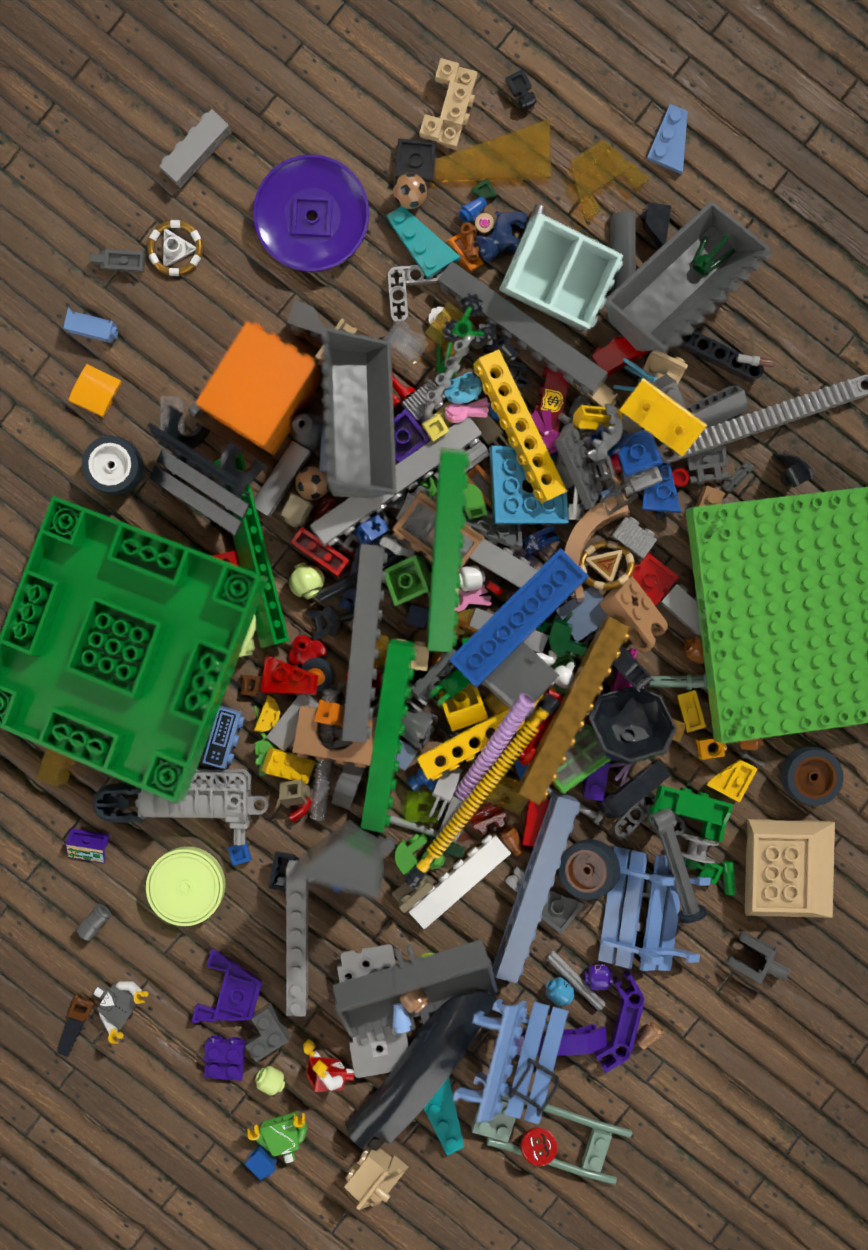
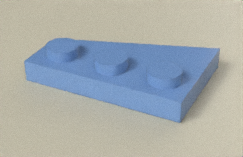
M672 104L669 105L646 160L682 174L688 111Z

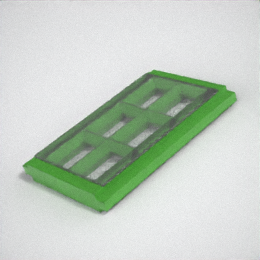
M587 723L580 731L576 732L574 745L572 748H568L564 764L562 766L559 765L556 771L558 774L553 785L563 794L611 760L605 756L593 728Z

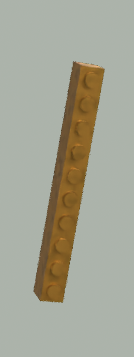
M604 617L561 704L515 790L518 794L537 804L546 799L550 783L553 784L557 778L558 773L556 771L559 765L562 766L564 764L568 748H572L576 738L574 736L577 730L580 731L582 729L586 713H589L593 708L594 703L592 701L595 695L598 696L603 687L601 684L604 678L609 676L613 660H617L621 652L619 649L622 643H625L630 635L628 633L630 629L628 626L611 617Z

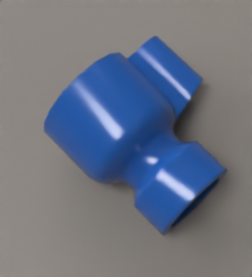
M419 768L417 774L408 777L407 781L414 791L421 788V785L424 784L433 792L439 778L432 780V778L427 779L422 769Z

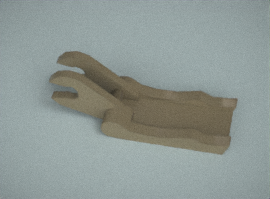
M488 414L487 417L470 416L481 431V437L488 446L492 443L495 446H500L496 441L498 438H500L505 446H510L502 436L504 434L503 431Z

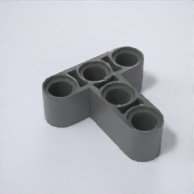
M347 762L344 766L331 802L348 810L351 807L364 768L354 766L355 763Z

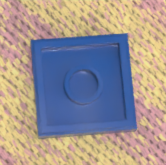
M645 429L629 434L627 443L617 452L625 477L663 464L654 436Z

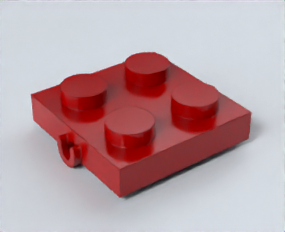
M650 553L646 555L639 565L635 566L632 574L655 606L664 595L666 596L670 592V587L679 577Z

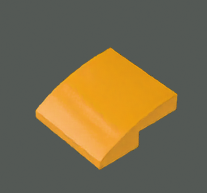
M86 364L68 400L104 418L113 403V397L122 385L121 380Z

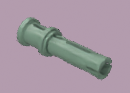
M687 673L685 676H651L655 681L649 683V688L685 687L688 690L692 688L708 690L706 673L703 675Z

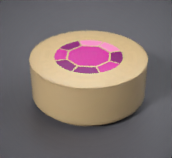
M487 213L478 215L475 220L476 230L481 234L490 233L494 228L493 217Z

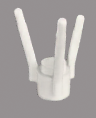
M576 488L574 489L573 504L568 506V519L580 520L581 515H584L585 507L583 503H581V507L580 504H577L578 492Z

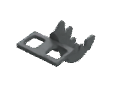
M608 403L605 404L606 413L612 416L609 422L614 424V426L607 427L610 434L603 432L602 440L594 439L592 443L595 450L586 453V456L594 462L591 464L597 482L615 476L607 452L618 443L623 429L621 418L616 412L617 407ZM605 462L608 463L610 474L607 473ZM596 465L599 466L601 477L598 475Z

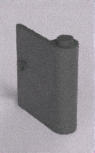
M523 642L482 684L511 709L515 701L519 699L520 694H526L536 702L560 675ZM532 707V710L525 717V719H528L532 716V714L534 713V707Z

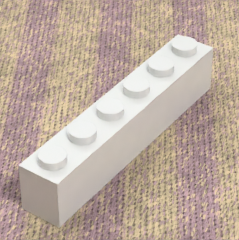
M496 833L492 836L488 834L481 841L482 845L478 848H472L467 853L468 857L462 861L460 859L453 865L454 869L449 874L445 872L438 879L439 882L433 886V889L409 909V913L423 929H426L511 854L509 848Z

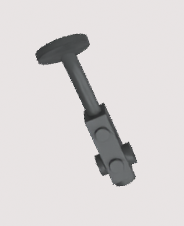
M580 395L574 398L567 416L564 413L559 414L558 420L564 423L563 428L565 425L572 423L574 413L581 405L592 406L588 396ZM574 426V428L578 430L580 435L583 431V428H578ZM558 453L555 467L565 488H570L574 483L560 453Z

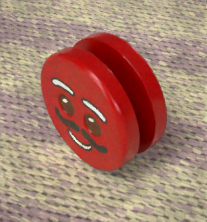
M532 1128L523 1135L520 1149L527 1162L536 1166H545L555 1158L557 1142L550 1131L544 1128Z

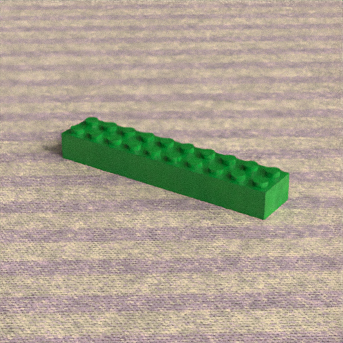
M440 447L427 630L428 651L452 652V646H456L454 627L458 625V615L455 607L459 608V596L456 588H460L461 576L458 568H462V557L459 549H463L464 537L461 529L465 528V517L462 514V509H466L467 497L463 493L464 489L468 488V477L465 474V468H469L470 456L466 454L464 449Z

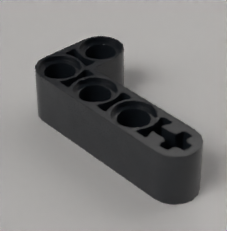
M658 758L615 792L604 795L603 801L598 800L596 803L608 819L617 818L669 778L671 773L662 760Z

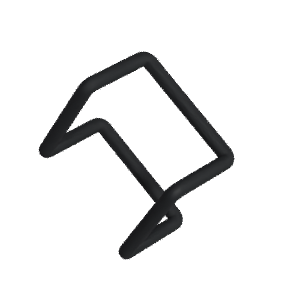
M528 1058L525 1071L515 1087L509 1089L508 1097L511 1099L516 1094L537 1108V1116L539 1117L558 1089L559 1077L533 1059ZM531 1064L555 1078V1086L542 1107L517 1091L528 1074Z

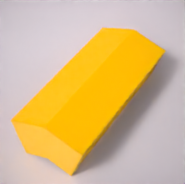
M581 405L574 413L572 421L574 426L585 429L607 430V427L614 426V424L609 422L612 416L607 415L605 407ZM617 409L616 412L618 413L622 421L623 416L619 411L620 409Z

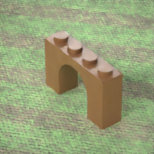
M305 705L300 706L293 752L297 753L298 757L308 758L309 755L316 756V760L328 761V758L335 759V763L345 765L347 762L355 763L354 766L362 768L370 765L377 717L368 719V727H371V737L366 739V743L352 742L344 749L334 750L326 747L319 738V722L314 721L318 708Z

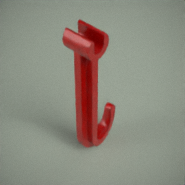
M549 688L544 695L545 698L549 693L560 702L564 697ZM549 714L546 720L541 721L537 727L539 732L536 733L534 731L535 737L531 735L532 741L527 739L530 743L528 745L524 743L527 747L525 749L522 748L524 751L520 752L519 761L521 765L528 766L531 762L539 740L552 715Z

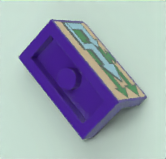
M71 828L65 844L67 856L105 863V850L110 839L109 834Z

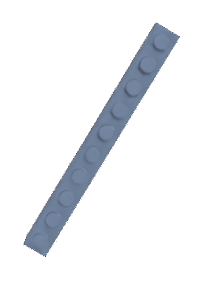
M554 791L552 793L492 966L493 974L498 979L517 983L519 977L523 974V965L530 953L529 947L536 937V927L542 920L543 907L548 902V893L554 885L556 870L560 868L562 853L567 848V838L573 831V821L575 815L577 816L580 810V802L572 796Z

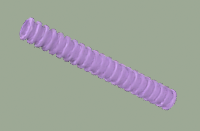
M526 694L519 695V699L515 701L503 722L498 726L497 731L491 736L455 789V795L459 799L467 800V797L470 796L476 785L479 784L483 776L485 777V774L491 769L503 748L507 746L516 730L522 724V721L525 720V717L532 710L535 702L530 696Z

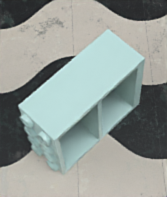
M538 213L530 218L499 291L578 330L590 329L597 322L598 316L596 314L598 310L602 309L605 304L607 290L610 291L614 284L613 277L615 272H618L623 264L621 261L623 255Z

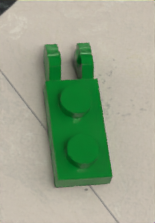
M457 668L429 693V696L433 698L443 690L446 695L438 700L437 705L440 707L449 699L452 700L469 686L471 682Z

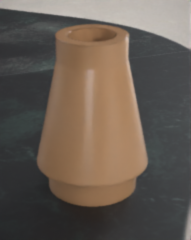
M656 1021L649 1022L637 1040V1044L645 1050L663 1037L664 1029Z

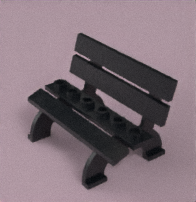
M169 404L167 408L170 411L165 419L164 431L150 422L147 426L151 434L159 439L158 444L167 450L169 447L174 449L172 453L178 456V458L162 448L157 462L172 471L170 475L155 465L150 479L237 536L242 522L235 518L233 514L236 513L240 517L245 518L250 506L241 500L242 494L247 497L251 496L250 493L245 491V487L263 469L266 471L268 467L255 459L247 469L237 470L235 459L237 454H242L243 451L230 442L223 452L220 467L192 450L205 440L210 430L196 423L195 426L198 428L193 433L182 435L179 430V422L184 413ZM188 464L192 465L195 468H197L199 465L200 467H202V473L209 476L210 478L212 477V475L216 476V482H218L224 487H226L228 484L232 487L230 491H232L233 493L224 489L223 487H221L208 477L204 476ZM180 477L226 507L225 511L180 482Z

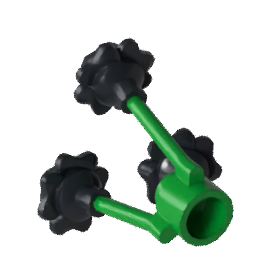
M468 293L466 297L460 300L462 303L460 308L465 311L462 320L456 321L452 318L450 322L446 321L445 327L442 330V333L446 334L444 338L455 343L457 339L462 340L464 336L470 335L476 336V341L480 342L481 346L493 345V340H496L497 336L496 327H492L491 323L480 324L479 329L472 330V323L468 320V316L470 314L476 316L478 312H481L483 310L481 306L483 301L479 299L477 294L472 296L471 293Z

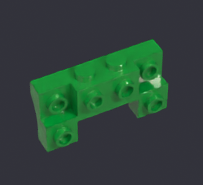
M663 785L657 787L655 802L651 804L649 816L669 808L675 815L703 822L700 837L723 842L725 828L732 813L733 804L709 798V794L698 792V794L691 793L692 790L680 787V790Z

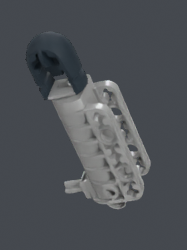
M197 768L183 802L174 803L131 784L105 785L99 788L93 799V809L96 815L102 820L109 822H130L132 820L135 823H143L145 817L226 818V822H230V828H234V845H245L246 828L250 826L251 814H263L269 806L268 800L265 797L252 796V775L247 769ZM219 776L224 779V783L220 782ZM120 793H127L128 795L138 793V799H136L138 813L136 811L123 813L125 808L130 807V798H126L124 795H120V798H114V796ZM256 800L264 802L265 807L263 810H257L254 807ZM114 808H119V810L111 812Z

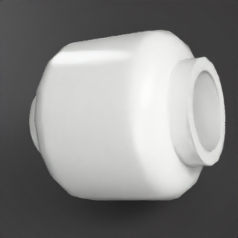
M476 565L462 567L459 571L461 576L460 588L465 592L479 590L483 582H485L484 571H481Z

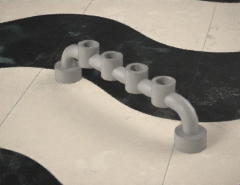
M467 335L463 340L455 342L454 349L456 353L454 357H448L445 360V366L447 367L445 373L438 374L435 378L438 386L435 390H430L426 394V399L429 402L424 411L423 423L435 416L432 414L435 406L441 403L440 396L444 389L449 388L451 384L450 378L453 373L459 370L461 358L468 354L469 344L475 349L483 347L480 342L476 341V336Z

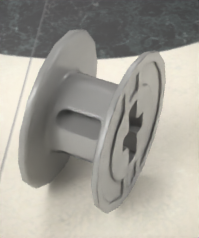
M680 835L682 838L689 840L687 852L681 851L682 857L704 863H715L713 859L706 857L708 846H718V842L695 835Z

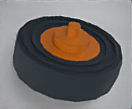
M311 658L302 665L301 669L318 676L316 692L326 690L332 684L334 669L326 660Z

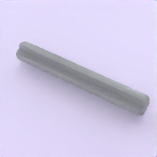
M551 951L547 955V960L598 1011L602 1010L606 1005L605 1002L554 951Z

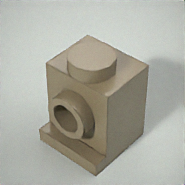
M302 779L280 782L279 801L286 808H289L291 805L305 804L307 798L310 797V788Z

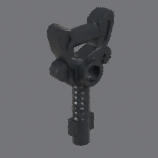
M326 606L323 611H307L309 617L313 619L316 629L313 639H321L328 633L332 636L336 635L337 629L340 628V622L354 619L355 611L338 615L336 611H332L330 606ZM321 616L327 621L326 629H323Z

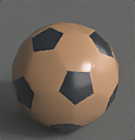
M406 173L401 175L393 186L395 201L406 209L418 208L427 197L425 181L417 174Z
M306 467L296 477V490L306 500L315 501L321 499L329 490L328 476L325 472L320 471L319 467Z

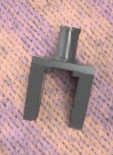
M741 931L739 940L765 955L764 959L767 960L766 964L757 968L733 956L728 958L726 963L760 984L768 973L785 982L790 968L774 960L777 947Z

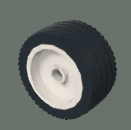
M105 436L96 439L87 447L82 457L83 474L88 483L96 490L108 495H121L130 492L139 484L144 474V462L141 453L135 445L121 437Z

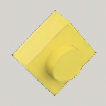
M440 414L422 423L431 441H435L449 432Z

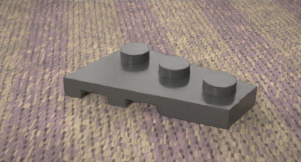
M464 510L465 522L477 533H481L486 538L521 551V524H493V512L487 511L488 515L468 519L467 513Z

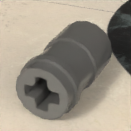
M102 904L95 906L89 916L76 928L79 937L90 941L100 930L101 926L110 919L112 915L110 910Z

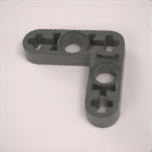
M650 792L646 795L647 797L652 796L651 801L655 802L656 795ZM644 798L616 820L613 829L617 836L622 838L629 836L649 814L651 805L649 803L644 804ZM633 809L640 811L641 814L638 819L630 817V812ZM674 814L676 823L680 822L679 826L681 827L679 830L674 829L676 835H681L684 833L686 825L678 815ZM625 817L634 823L632 826L629 823L625 826L626 832H618L620 830L618 826L620 824L623 826L627 822L624 819Z

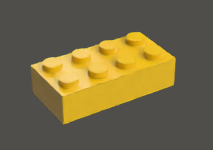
M269 747L261 770L266 774L290 780L302 779L304 783L308 784L316 761Z

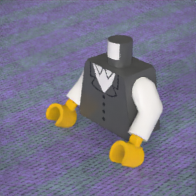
M133 981L115 982L109 990L99 985L93 995L102 1000L97 1010L100 1012L99 1015L109 1033L108 1041L110 1043L118 1044L116 1037L118 1039L123 1038V1033L117 1032L118 1029L121 1030L137 1004L145 1003L142 997L148 996V992L142 991Z

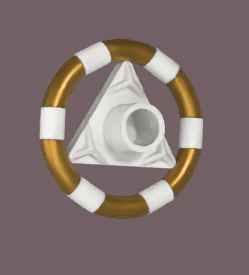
M181 220L163 222L149 236L147 245L148 257L153 266L164 274L170 276L187 274L197 267L203 254L202 238L198 231L187 222ZM183 228L187 230L196 243V247L167 229ZM164 231L162 265L155 254L154 246L156 240ZM195 252L188 265L182 268H168L173 263Z

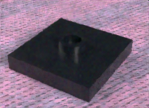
M398 138L395 179H398L403 174L413 173L419 175L425 182H433L437 142Z

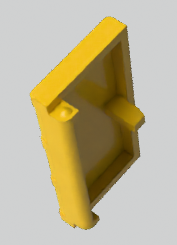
M645 378L641 380L619 410L658 438L662 443L677 452L681 457L684 456L707 426L706 423Z

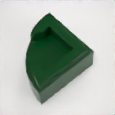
M488 179L471 188V192L478 198L481 196L485 200L496 198L498 195Z

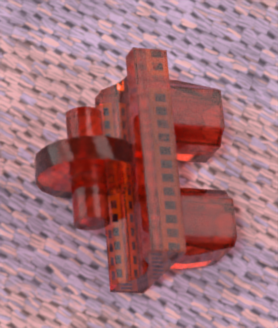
M483 801L481 804L482 808L478 809L476 814L471 816L474 829L478 830L481 835L490 831L488 825L495 822L497 828L506 825L505 817L507 816L502 804L494 806L492 803L486 806Z

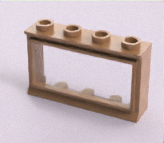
M420 490L396 522L393 530L396 537L402 541L404 539L408 540L414 550L417 552L423 551L427 554L425 557L432 562L436 500H432L424 494V491ZM466 522L465 528L461 529L464 537L463 549H459L462 557V567L484 539L483 534L477 533Z

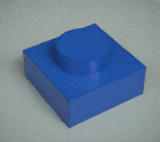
M245 841V845L228 846L233 866L252 860L247 841Z

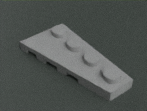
M622 415V431L632 434L642 430L639 424L628 416ZM658 467L625 477L623 471L626 496L663 482Z

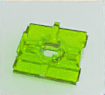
M407 791L406 821L438 823L436 818L439 813L440 799L433 815L429 817V813L436 800L432 796L433 792ZM418 804H428L427 810H418Z

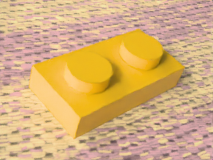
M696 690L676 695L683 723L686 724V732L706 728Z

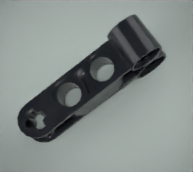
M591 635L586 639L585 646L587 650L595 635ZM621 645L619 649L621 651L616 661L613 660L612 665L641 694V690L651 681L654 682L655 680Z

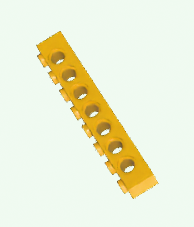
M500 350L480 357L473 364L475 374L480 377L483 383V390L489 396L491 407L497 413L500 425L508 435V442L517 454V461L525 471L526 480L533 487L535 498L542 504L563 494L567 490ZM490 372L495 374L496 379L491 377ZM498 389L504 392V396L499 394ZM507 407L512 409L513 414L507 411ZM515 425L520 426L521 432L516 429ZM524 442L528 443L530 449L524 446ZM533 460L538 463V467L534 466ZM541 477L546 480V485L542 483Z
M553 685L549 687V689L556 692ZM546 691L535 702L533 708L534 713L532 714V716L522 721V724L519 726L518 730H516V733H520V729L524 730L522 727L523 725L527 726L525 724L526 721L531 723V721L535 718V716L537 715L536 712L538 711L536 707L537 703L541 700H544V695ZM506 708L416 757L426 778L435 780L443 775V771L447 769L452 771L459 767V762L463 760L468 762L477 757L476 753L483 750L490 740L486 736V731L489 728L497 731L498 726L503 722L510 709ZM472 737L478 739V745L475 748L469 746V740ZM456 746H459L462 750L461 755L458 757L452 755V749ZM436 757H444L445 762L442 766H436Z

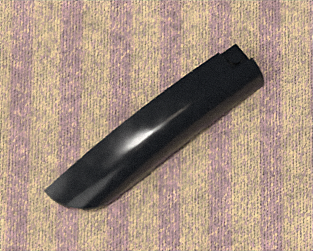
M474 991V994L468 995L458 994L447 1000L417 1030L418 1034L387 1079L371 1098L345 1123L347 1132L354 1143L362 1149L368 1146L377 1151L385 1142L390 1144L413 1121L449 1077L481 1028V1025L473 1023L475 1014L482 1011L484 1016L487 1017L496 1001L495 996L479 991Z

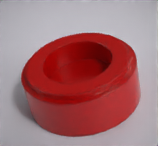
M676 468L672 471L675 487L680 488L688 483L689 473L685 469Z
M491 580L485 585L486 588L498 596H502L505 589Z

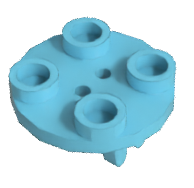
M467 372L463 376L450 379L451 384L449 388L444 389L445 397L449 402L463 404L473 399L475 401L479 399L478 395L482 391V383L473 373Z

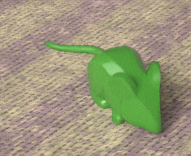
M254 706L255 716L258 721L259 716L256 706ZM260 732L264 739L255 742V754L258 755L256 765H260V777L266 775L261 769L269 747L276 749V745L266 738L267 736L264 732Z

